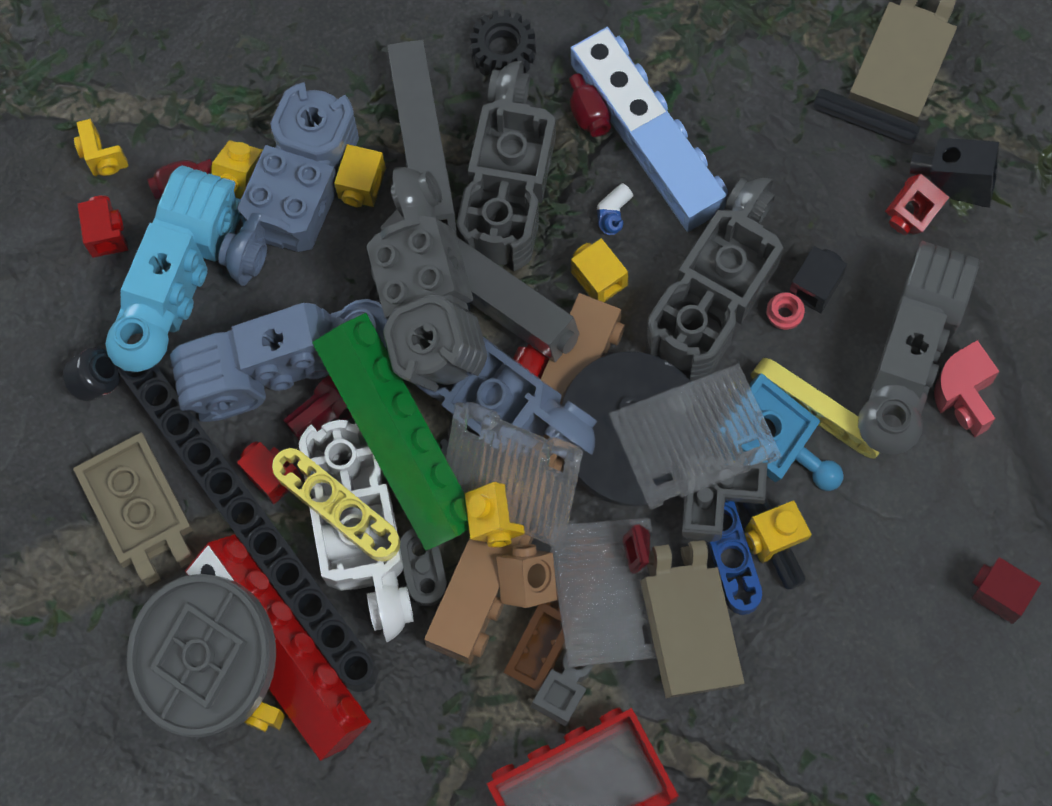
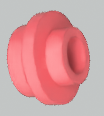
M786 292L773 296L768 302L766 309L767 318L770 323L776 328L783 330L797 327L802 322L805 313L804 304L801 299L792 293ZM788 308L792 315L783 317L779 314L778 310Z

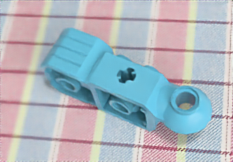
M183 165L172 172L157 206L153 223H149L122 285L121 309L116 321L107 334L105 343L107 354L114 365L125 371L140 372L150 369L159 363L167 352L168 332L174 333L179 331L183 319L187 320L190 317L194 304L192 298L197 286L201 287L206 279L207 266L203 258L218 261L220 247L225 236L229 232L234 233L239 223L240 215L237 207L241 199L235 198V181L226 178L221 179L220 176L207 174L200 170H193V168ZM143 334L139 342L127 344L132 335Z

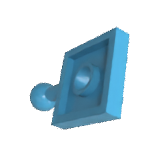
M762 373L757 375L715 435L746 460L768 463L767 476L774 482L783 478L794 460H797L812 472L813 482L821 490H835L843 481V470L838 463L831 460L821 461L804 447L820 423V420ZM762 418L769 419L774 423L776 428L774 437L765 435L761 430L760 423Z

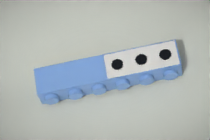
M607 26L571 47V66L576 73L583 75L586 84L593 85L598 89L610 110V122L682 226L689 232L712 219L717 210H725L728 190L723 180L719 176L714 177L707 168L708 163L703 152L698 147L693 148L687 140V131L679 119L673 120L668 113V106L662 94L651 89L643 67L639 63L634 64L628 56L629 51L624 40L620 36L615 37Z

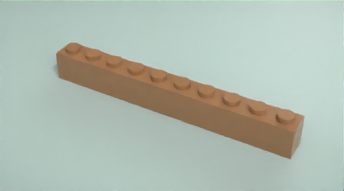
M578 294L570 312V315L575 318L580 334L577 343L569 353H563L556 362L549 359L541 377V380L561 394V398L569 383L582 369L595 360L606 356L611 344L616 346L619 344L625 329V324L621 323L620 308L584 294ZM547 434L529 452L517 458L507 454L495 480L497 483L505 484L510 523L524 525L525 534L512 538L511 544L504 547H488L487 542L469 538L424 638L428 648L468 665H471L474 656L481 658L489 640V635L485 634L490 620H498L504 607L500 598L497 556L512 553V547L532 543L536 528L531 526L537 513L543 515L548 507L551 493L547 492L552 478L559 480L565 467L558 443Z

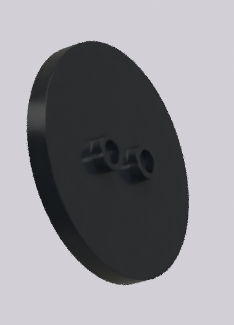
M631 351L618 352L601 357L582 369L569 383L560 401L562 406H565L569 400L597 420V423L593 427L595 434L593 454L588 453L581 447L576 454H573L558 444L562 458L574 478L584 488L607 502L637 507L663 501L675 495L686 486L688 456L705 457L709 432L707 415L701 397L691 381L679 369L659 357Z

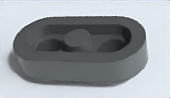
M413 528L407 531L400 540V551L408 592L415 603L424 607L435 606L441 602L448 587L440 548L438 545L427 550L422 556L414 555L413 549L417 545H422ZM425 582H433L435 589L431 593H424L421 591V586Z

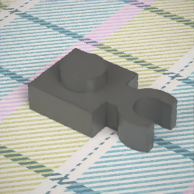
M569 650L563 658L561 664L562 674L551 669L531 705V708L565 727L587 689L577 682L587 679L593 668V661L588 660L583 669H574L571 665L575 653L573 650Z

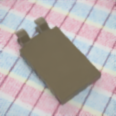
M901 0L900 5L889 2L852 86L849 98L917 123L957 29V26L948 23L956 0H940L936 13L917 7L918 0Z
M142 432L73 468L120 565L125 568L134 564L141 581H144L147 588L161 581L151 559L171 549L177 563L179 562L182 569L192 563L195 557L183 536L192 532L193 529Z
M705 540L692 541L688 543L689 546L682 547L681 557L685 566L671 568L672 554L669 545L652 547L653 551H650L649 563L647 564L650 577H645L640 581L666 698L734 688L745 684L718 567L707 569L708 549Z

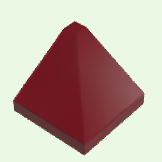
M640 524L633 525L622 537L632 574L638 573L649 563L650 534L649 530Z

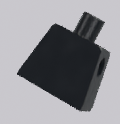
M940 138L937 141L934 155L919 152L913 153L910 174H922L923 176L931 177V182L949 196V199L990 208L998 172L999 142Z

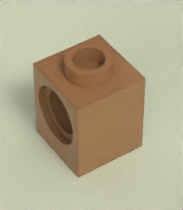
M522 544L512 547V553L497 556L502 604L529 608L557 600L552 552L536 550V545Z

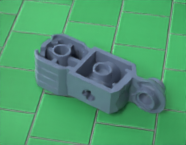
M305 82L296 84L284 92L270 123L276 147L265 145L237 207L243 223L241 230L237 234L229 232L225 236L219 251V264L227 267L228 273L239 285H247L252 276L255 277L260 273L267 254L266 244L282 249L287 248L296 252L313 248L337 193L334 182L347 144L356 146L359 140L353 108L346 95L337 99L324 91H307Z
M370 299L355 300L346 305L342 310L329 314L325 309H321L316 304L300 303L232 326L230 331L214 333L177 346L170 354L172 367H174L173 374L176 381L175 385L177 395L179 396L180 409L182 411L191 410L198 413L200 421L203 422L220 421L254 410L262 405L266 399L264 386L270 390L280 391L291 388L294 385L293 382L305 378L319 379L327 376L329 373L312 342L337 326L364 313H367L386 348L383 331L388 319L384 317L381 304Z
M484 336L483 340L488 356L478 376L467 372L468 377L458 383L450 385L436 383L438 385L436 392L416 385L429 396L442 402L441 405L496 448L514 458L529 452L545 434L573 454H576L580 447L590 454L594 452L595 434L593 427L597 420L569 400L565 406H562L560 404L561 394L500 350Z

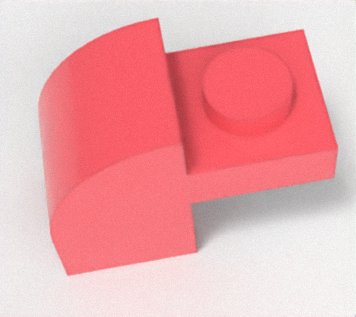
M978 340L957 351L947 360L934 389L935 402L940 413L954 406L958 422L964 429H970L974 437L987 431L995 420L994 415L978 392L991 385L999 373V370Z

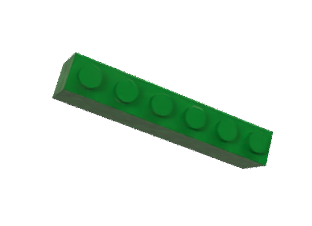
M367 313L337 326L314 340L312 344L424 549L427 551L468 530L465 493L403 379L393 372L389 354Z

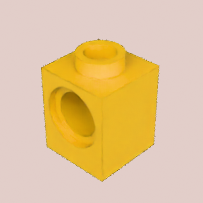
M347 144L334 182L339 199L354 207H361L362 205L374 207L386 170L382 152Z
M602 238L593 244L586 243L573 254V258H571V273L591 298L605 302L628 286L629 272Z

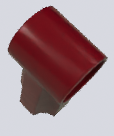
M329 375L318 384L314 390V395L287 416L284 422L294 436L300 440L302 434L310 425L318 432L322 429V425L337 420H348L352 415Z

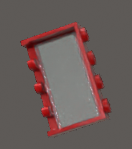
M621 707L601 716L599 720L602 724L588 731L585 726L569 732L563 737L565 743L552 750L549 745L536 749L527 755L529 762L517 768L513 764H508L491 774L493 780L486 783L497 806H668L676 802L679 795L633 709L630 708L623 712Z

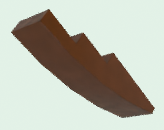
M580 532L563 567L560 566L555 576L557 600L537 606L503 673L537 691L540 690L586 610L616 550Z

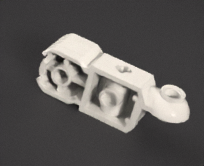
M347 420L332 421L322 425V429L318 432L310 425L299 440V450L384 518L397 531L391 496L387 487L388 481L356 422L351 424ZM343 460H349L347 464L342 465ZM317 483L311 489V494L314 497L312 500L316 502L327 501L332 495V487L327 483ZM356 507L346 508L341 513V523L346 527L358 525L362 520V511ZM310 508L320 571L327 586L341 591L375 586V592L367 593L374 631L383 629L386 642L391 641L403 630L406 623L414 622L407 586L401 588L398 586L397 576L404 571L400 549L391 560L384 562L376 561ZM371 520L364 532L374 540L375 547L373 549L377 550L379 547H384L387 550L391 546L388 541L390 534L386 533L383 537L378 536L370 527V525L375 523L374 520ZM364 532L357 537L362 539Z

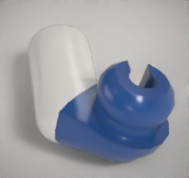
M624 183L619 184L597 205L598 226L607 235H614L623 228L620 208L633 197L632 191Z

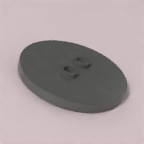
M196 574L178 578L154 593L140 610L130 632L127 647L128 678L138 704L145 714L158 726L171 733L186 737L220 735L245 722L265 698L273 678L276 662V643L272 624L259 600L241 584L225 577L207 574Z

